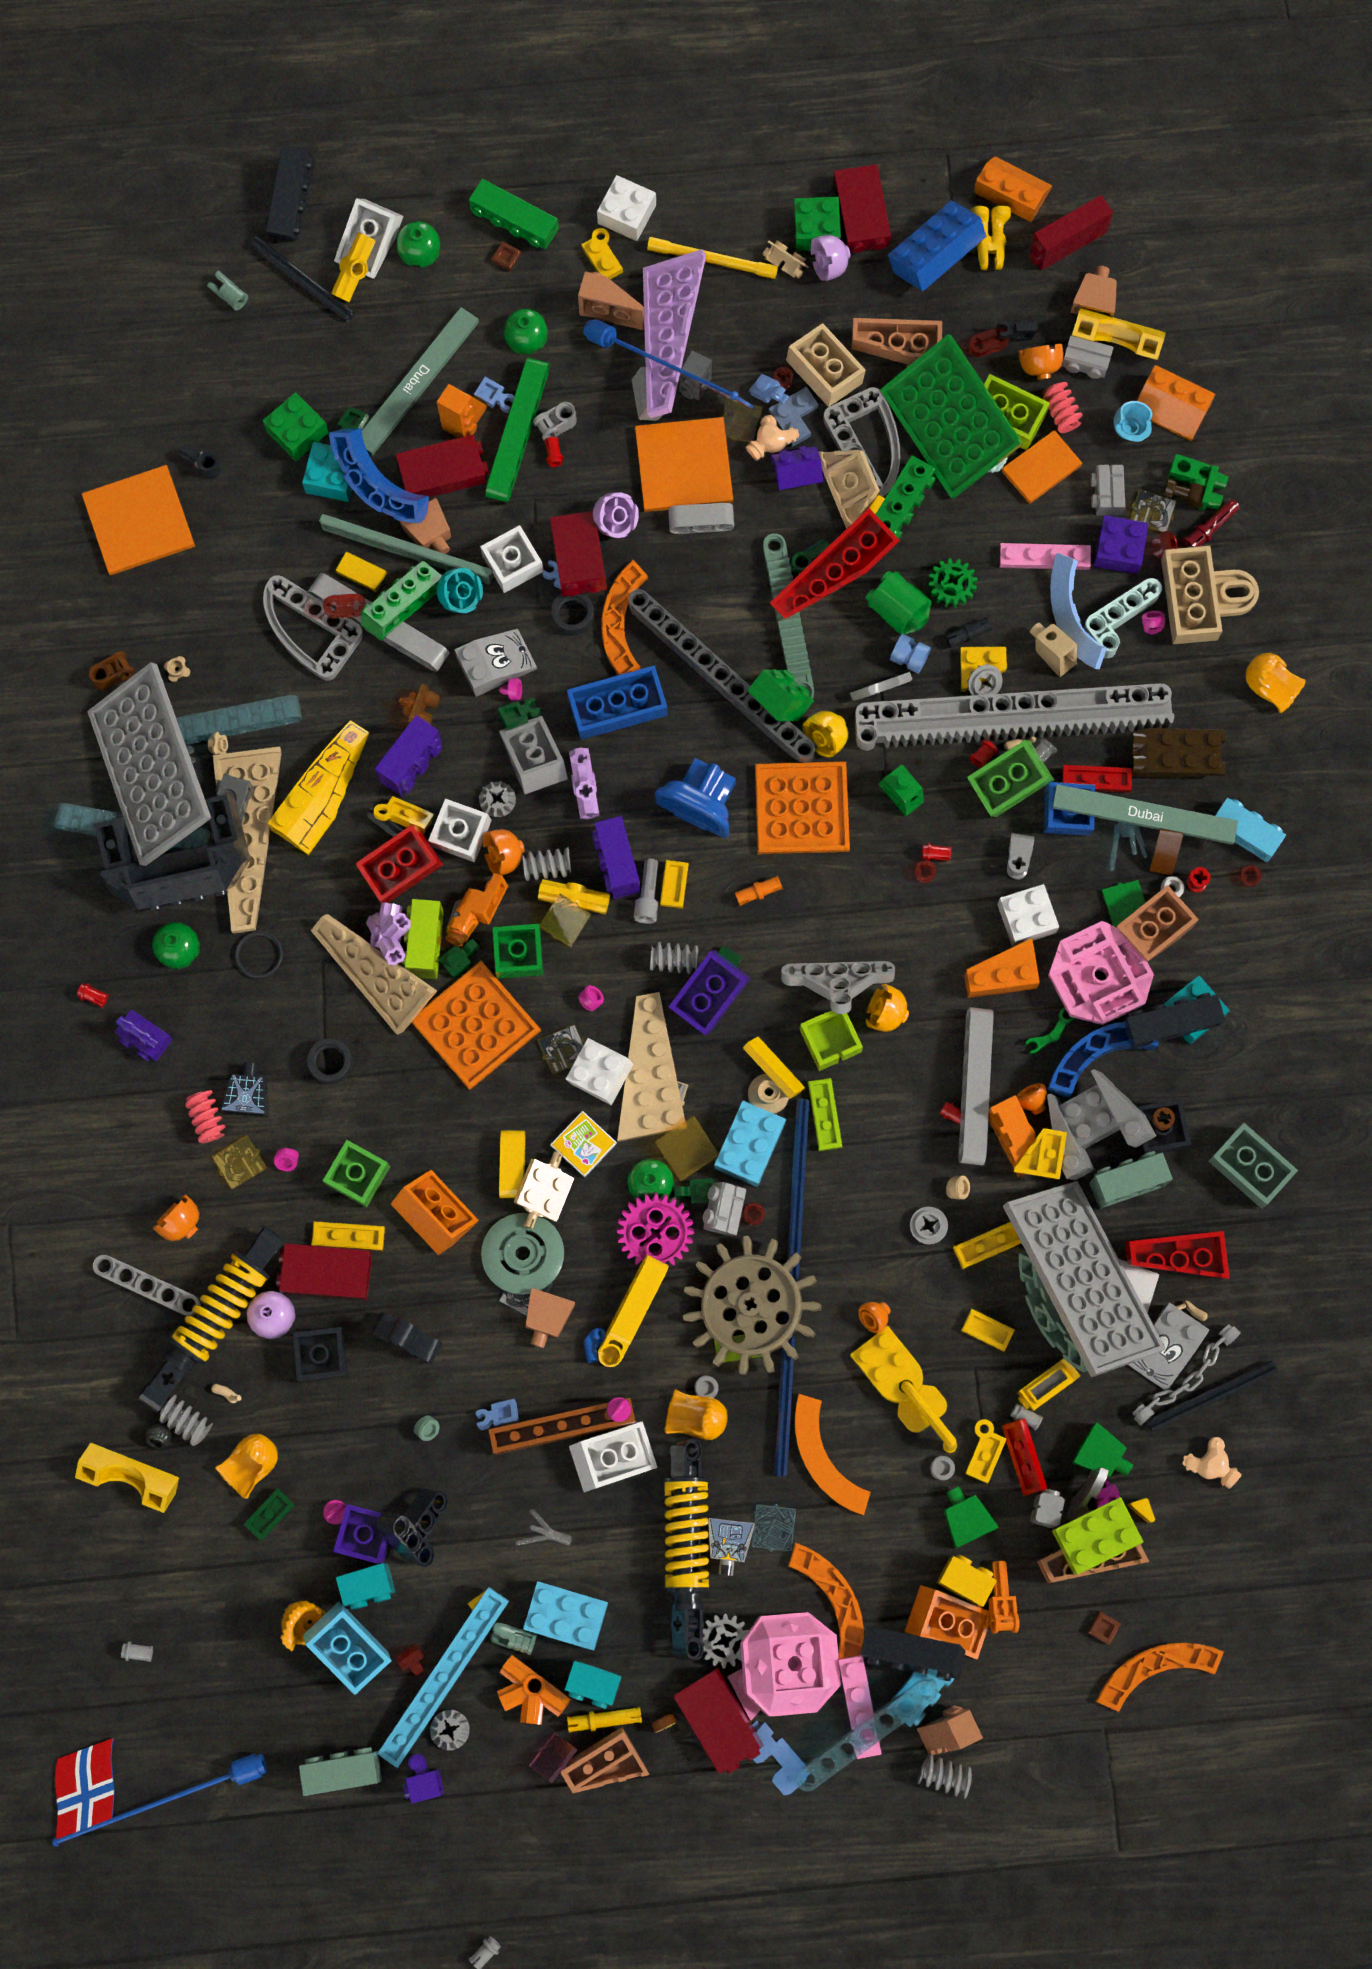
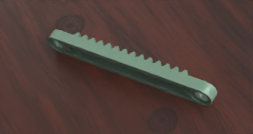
M770 534L763 541V552L772 599L793 581L786 542L779 534ZM771 541H777L781 547L777 551H772L768 548V544ZM775 609L786 670L795 677L794 681L798 685H802L809 690V696L813 699L814 687L800 614L798 612L785 620Z

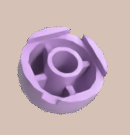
M823 235L812 239L810 251L811 255L815 254L816 261L812 263L820 280L828 281L841 276L846 270L848 259H850L848 246H845L838 237L832 235Z
M621 492L607 493L596 502L593 509V520L597 524V529L602 534L613 538H621L627 536L626 534L635 529L639 518L638 507L633 503L629 495Z
M276 1291L262 1292L255 1296L247 1309V1321L252 1331L267 1339H275L287 1334L295 1320V1309L290 1299Z

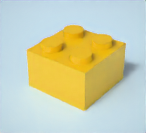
M960 1554L956 1557H949L936 1583L975 1606L983 1607L997 1580L992 1578L993 1573L983 1567H978V1569L972 1567V1561Z

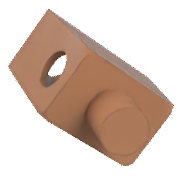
M1098 266L1095 274L1086 273L1074 299L1071 313L1079 314L1080 308L1113 317L1117 281L1108 278L1109 268Z
M436 498L429 502L427 515L421 523L400 521L403 531L417 545L428 549L434 548L435 551L443 554L449 552L450 548L445 541L451 538V533Z
M532 1288L526 1320V1328L534 1331L530 1344L544 1348L548 1336L558 1338L574 1309L575 1302Z

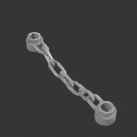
M1227 1325L1219 1333L1222 1338L1216 1343H1211L1207 1346L1203 1356L1204 1365L1199 1372L1191 1373L1183 1381L1182 1387L1177 1390L1158 1392L1153 1396V1401L1147 1407L1143 1404L1132 1413L1135 1416V1421L1140 1426L1143 1425L1154 1414L1151 1408L1155 1404L1161 1406L1172 1403L1180 1392L1194 1390L1203 1381L1202 1373L1205 1368L1215 1364L1220 1350L1218 1346L1222 1342L1228 1346L1241 1332L1235 1326ZM1210 1348L1211 1350L1216 1349L1212 1362L1210 1359L1206 1360ZM1192 1377H1200L1192 1387L1188 1388L1190 1385L1187 1382ZM1171 1393L1169 1397L1172 1399L1158 1402L1160 1400L1158 1396Z

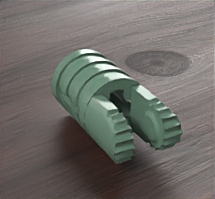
M218 270L215 276L224 284L219 288L216 284L209 282L207 287L232 306L234 310L241 309L246 304L248 295Z
M500 1622L495 1623L493 1626L494 1632L491 1634L493 1643L531 1655L537 1634Z

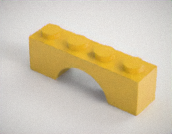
M1080 308L1072 336L1090 341L1116 343L1131 349L1138 355L1158 360L1166 332Z
M93 1443L89 1444L79 1459L75 1478L94 1486H99L108 1481L126 1482L139 1491L142 1505L163 1513L174 1498L179 1481L177 1476Z

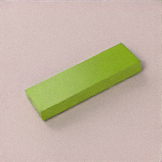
M831 1078L808 1081L819 1151L842 1148Z

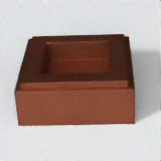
M502 241L491 261L511 272L522 254L520 250Z
M1099 1611L1087 1633L1110 1645L1121 1623Z

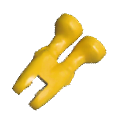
M985 206L973 207L970 211L981 217L987 236L976 245L981 270H987L988 254H995V269L1001 270L1007 242L1003 233V227L1011 217V208L997 206L991 210L992 236L990 237L988 234L989 209Z

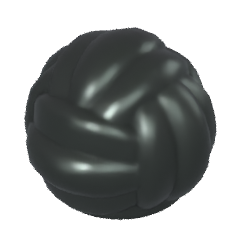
M161 1423L150 1426L145 1434L146 1443L155 1449L165 1448L171 1440L169 1428Z

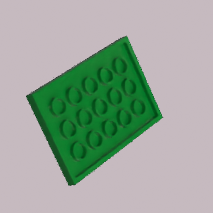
M949 334L880 389L927 463L935 468L934 473L950 498L957 497L1023 445V442L953 337Z

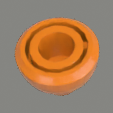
M1044 1084L1030 1085L1021 1090L1016 1096L1021 1107L1032 1111L1033 1114H1039L1046 1109L1044 1104L1047 1100V1090Z
M884 1302L864 1303L858 1309L859 1318L869 1331L881 1333L887 1326L890 1308Z

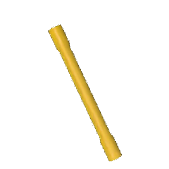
M653 237L649 238L647 247L649 251L676 256L701 250ZM703 250L706 254L705 262L776 279L778 266Z

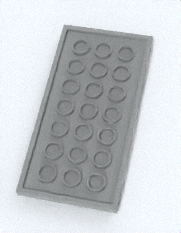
M151 662L87 711L139 864L147 866L211 819L158 666Z
M1078 1181L1007 1202L1003 1206L1091 1377L1161 1353L1166 1349Z

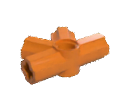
M513 1655L506 1661L500 1671L503 1676L514 1684L497 1691L499 1699L505 1711L522 1704L520 1720L522 1723L542 1725L544 1707L559 1717L571 1700ZM532 1679H539L542 1684L541 1690L537 1693H533L529 1689V1683Z

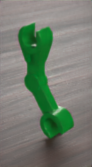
M1066 1008L1059 1012V1021L1050 1034L1027 1040L1025 1046L1029 1043H1034L1037 1047L1035 1050L1030 1051L1029 1054L1034 1055L1047 1044L1059 1040L1066 1024L1071 1023L1074 1017H1070V1019L1063 1018L1062 1014Z

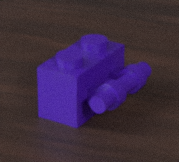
M802 446L798 450H781L779 453L771 455L779 490L823 482L821 458L817 447L806 448V446Z
M130 1010L125 1018L121 1016L116 1022L119 1025L115 1031L120 1037L118 1042L127 1048H130L132 1045L138 1049L137 1054L146 1061H149L151 1058L157 1062L173 1040L169 1034L133 1010Z
M422 1754L411 1756L408 1765L412 1770H415L416 1775L406 1778V1783L403 1784L406 1799H410L412 1804L443 1795L444 1789L439 1769L428 1771L426 1759Z

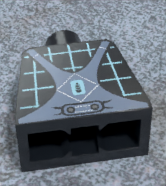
M244 1062L242 1075L231 1074L221 1106V1111L224 1114L269 1118L267 1080L262 1076H257L258 1064Z

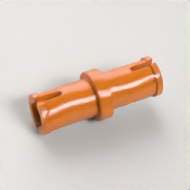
M775 876L761 883H758V881L754 882L753 886L735 892V896L739 905L742 906L758 898L760 900L764 899L765 895L782 890L783 888L778 876Z

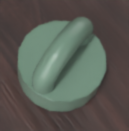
M424 1416L415 1424L413 1430L423 1441H430L438 1434L439 1423L431 1416Z

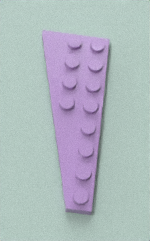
M702 249L643 268L645 352L679 368L682 367L706 254ZM645 357L647 414L650 418L671 413L680 373Z

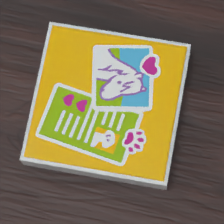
M582 1111L553 1141L551 1147L562 1154L568 1163L582 1176L586 1177L612 1150L617 1142Z

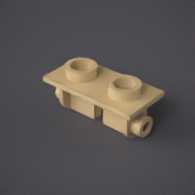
M778 240L775 244L768 241L772 246L770 249L767 247L763 252L767 261L778 267L782 261H785L782 270L793 278H800L804 271L801 269L803 266L809 268L808 265L804 264L805 258L796 252L792 256L786 252L788 247Z

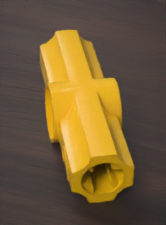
M357 232L348 255L340 261L339 267L341 272L332 290V295L350 302L359 279H362L367 274L368 268L366 263L376 242L374 239Z
M542 879L538 894V900L556 904L565 900L566 902H562V904H571L562 905L563 907L576 905L571 908H575L576 911L583 909L605 915L610 899V894L589 890L577 883L562 884Z

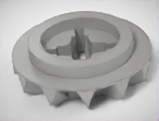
M987 663L983 666L978 665L975 671H971V676L967 680L968 690L972 696L997 694L1002 686L1001 672L995 666ZM983 677L986 679L990 686L982 684L979 678Z
M501 781L490 782L486 787H483L479 795V803L482 810L489 816L503 817L513 810L516 796L510 785ZM491 793L496 796L502 793L501 799L503 803L497 801L495 804H492L493 797Z
M923 1207L913 1214L910 1221L912 1236L920 1243L931 1245L938 1243L944 1238L948 1230V1222L945 1215L939 1209ZM924 1218L929 1223L938 1221L932 1227L934 1235L929 1230L920 1231L925 1225Z
M442 1711L435 1716L431 1723V1739L438 1747L444 1750H455L466 1742L469 1736V1723L465 1716L458 1711ZM445 1720H447L450 1726H460L453 1732L454 1741L449 1734L440 1735L446 1729Z

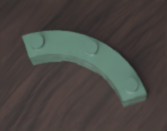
M1026 1250L1020 1252V1278L1026 1284L1028 1294L1025 1295V1298L1036 1324L1053 1348L1058 1347L1063 1353V1358L1082 1372L1088 1371Z

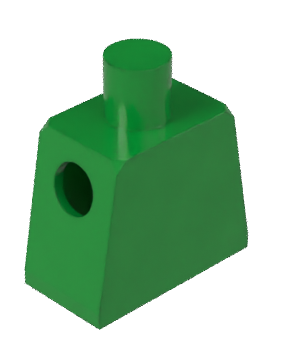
M900 765L878 783L905 816H908L924 803L922 787L903 765Z
M1097 1422L1092 1425L1071 1464L1087 1471L1102 1467L1108 1470L1107 1478L1112 1475L1114 1470L1127 1477L1133 1467L1132 1463L1122 1458L1126 1447Z
M960 1487L947 1492L953 1506L943 1510L955 1549L998 1528L976 1495L965 1499Z

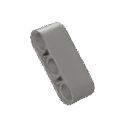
M730 503L677 505L668 509L669 530L674 534L722 532L734 529L733 505Z

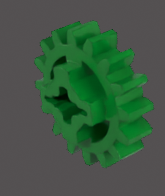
M949 558L948 564L940 561L939 568L933 567L932 572L934 574L929 575L928 580L932 582H929L928 589H933L931 597L938 596V604L943 600L945 601V607H948L949 603H953V607L957 608L958 602L964 606L966 598L972 599V592H976L977 588L974 585L977 583V577H972L975 572L974 569L967 570L968 563L962 566L960 565V559L953 563L952 559ZM942 575L943 581L938 585V578ZM967 582V589L963 591V585Z

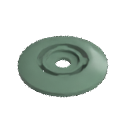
M529 1213L512 1214L496 1222L486 1234L481 1251L482 1264L489 1279L500 1289L519 1295L531 1294L532 1288L542 1290L549 1286L558 1276L564 1261V1246L559 1232L549 1221L539 1216L533 1229L525 1227L524 1224ZM527 1231L532 1232L536 1236H538L544 1242L545 1245L540 1246L539 1242L533 1236L526 1234ZM519 1247L529 1249L530 1256L526 1260H519L516 1257L515 1253ZM502 1261H506L512 1270L519 1272V1275L507 1271L501 1264Z

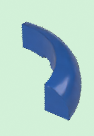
M361 428L343 429L329 433L335 460L339 462L344 472L343 477L364 502L376 511L384 512L399 521L421 523L425 519L428 511L429 496L407 492L385 478L376 468L367 452Z

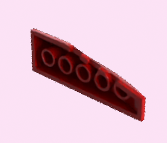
M868 508L782 590L770 604L786 620L866 574L900 540Z

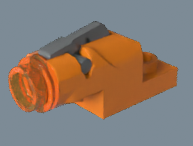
M494 873L491 880L486 883L485 892L469 888L463 899L455 902L447 925L446 940L456 946H462L463 943L467 942L478 922L490 924L508 888L502 875Z

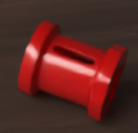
M984 739L981 742L980 748L975 754H971L969 758L975 766L981 769L987 765L994 755L999 753V750L993 743Z
M1197 867L1191 871L1186 880L1188 889L1194 893L1202 892L1210 882V873L1203 867ZM1196 876H1198L1199 880L1202 881L1201 884L1197 883V879H1195Z

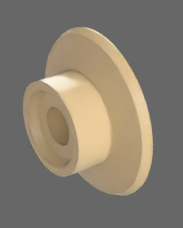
M766 1073L757 1076L749 1086L748 1099L750 1104L773 1114L784 1109L789 1101V1098ZM771 1089L773 1095L767 1096L765 1090Z

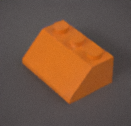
M994 156L986 163L978 176L974 193L998 206H1007L1011 208L1012 213L1032 222L1050 192L1052 185Z
M1155 365L1137 401L1146 404L1152 410L1153 415L1150 422L1192 442L1211 406L1215 394Z
M432 1170L403 1187L391 1203L397 1212L438 1255L453 1246L479 1221Z

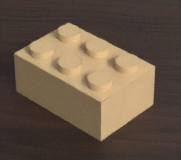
M823 323L788 348L786 361L828 407L863 383L866 370Z

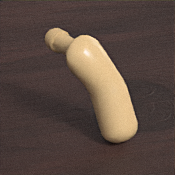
M1031 737L1028 741L1034 743L1036 741V738ZM1015 739L1008 741L1004 744V748L1008 751L1024 740Z
M1187 1300L1183 1301V1304L1176 1306L1180 1310L1186 1308L1193 1317L1201 1321H1205L1208 1317L1206 1312L1198 1309Z
M219 1384L212 1386L211 1390L213 1393L224 1396L230 1403H236L241 1400L240 1395H237L226 1386Z

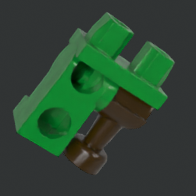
M1176 454L1170 466L1163 496L1172 497L1173 494L1185 498L1190 507H1196L1201 511H1205L1207 507L1219 509L1223 495L1213 493L1212 490L1213 487L1224 490L1229 476L1219 473V467L1210 466ZM1176 480L1183 483L1189 484V486L1184 487L1176 485Z

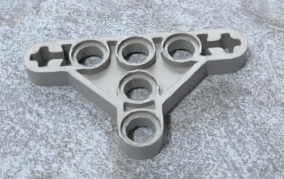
M887 961L797 963L784 965L781 969V980L784 984L806 986L830 1000V1008L837 1014L849 1012L851 1010L852 998L872 984L889 983L895 978V966ZM835 972H841V973H843V974L836 975V974H833V973H835ZM856 972H866V974H858ZM810 973H819L820 975H811ZM835 987H844V989H835ZM840 1001H841V1002H846V1003H845V1004H837L836 1002H840Z

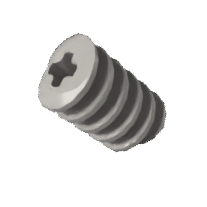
M565 848L563 855H561L559 849H556L554 856H552L550 850H547L545 857H543L541 851H537L536 857L529 851L527 858L523 856L526 881L530 880L531 874H533L535 880H538L540 873L543 874L545 879H548L549 872L552 873L554 878H557L559 871L563 877H566L568 870L571 872L569 849Z
M658 942L655 948L652 946L650 970L653 971L656 964H658L660 971H663L667 965L669 972H672L676 966L678 973H681L683 968L686 967L687 973L691 974L693 968L697 969L698 946L695 945L693 950L690 951L689 945L686 944L684 949L681 950L679 943H676L672 950L670 943L667 942L665 948L662 949L661 942Z
M173 1395L160 1412V1422L166 1423L168 1421L167 1427L169 1429L176 1427L175 1433L178 1435L183 1433L184 1440L191 1438L190 1444L195 1446L205 1438L213 1423L206 1426V1417L200 1421L197 1420L200 1412L197 1411L191 1415L192 1407L189 1406L186 1409H182L185 1401L182 1400L176 1404L177 1396Z
M929 1754L922 1764L918 1784H920L923 1778L926 1779V1787H929L934 1781L936 1790H939L943 1784L945 1785V1793H948L953 1787L955 1796H958L962 1790L964 1791V1799H966L972 1780L971 1767L967 1766L962 1772V1765L960 1763L956 1764L953 1769L952 1761L948 1760L943 1766V1759L941 1757L934 1763L933 1755Z

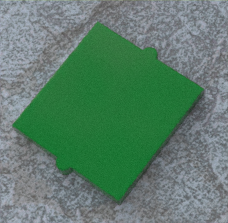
M1138 880L1124 884L1120 882L1117 886L1101 890L1112 926L1117 927L1145 904Z

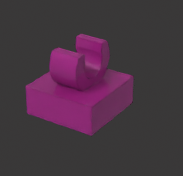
M1105 1480V1488L1100 1490L1096 1498L1093 1497L1096 1508L1120 1498L1115 1484L1111 1485L1108 1480Z

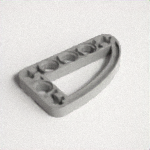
M872 387L828 407L824 412L823 421L839 451L861 450L864 452L880 490L878 495L886 498L897 480L900 465V444L889 405L880 389ZM870 395L874 398L877 397L875 403L872 400L868 401ZM852 403L857 404L859 411L851 413L847 410V406ZM877 409L885 425L891 452L890 472L884 484H882L849 422ZM830 414L837 416L838 427H836L833 419H829ZM841 431H846L850 438L842 441L837 435Z
M275 575L268 580L264 589L263 603L266 616L275 635L287 651L313 674L325 681L334 679L363 638L361 626L280 575ZM281 583L283 589L287 591V594L285 595L284 591H282L281 589H277L275 591L273 585H279ZM299 593L303 596V599L300 603H292L290 601L291 596ZM274 598L336 636L318 663L305 654L283 630L275 615ZM319 605L321 612L317 615H312L309 613L310 607ZM330 617H338L340 623L335 627L329 626L328 619ZM344 625L350 631L356 629L357 636L352 635L349 637L347 630L343 629ZM338 646H343L346 648V652L343 656H336L333 653L334 649ZM329 657H331L334 660L330 666L332 671H327L324 674L322 667H328L330 665L331 660Z

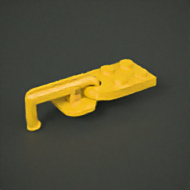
M889 1326L885 1327L881 1333L876 1334L850 1354L851 1358L885 1399L899 1403L898 1417L909 1431L921 1432L930 1425L944 1442L943 1449L946 1452L952 1453L956 1450L957 1443L955 1437L939 1419L947 1409L945 1398L936 1387L922 1385L923 1374L920 1365Z

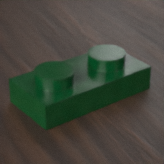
M277 1488L244 1525L260 1541H263L296 1505Z

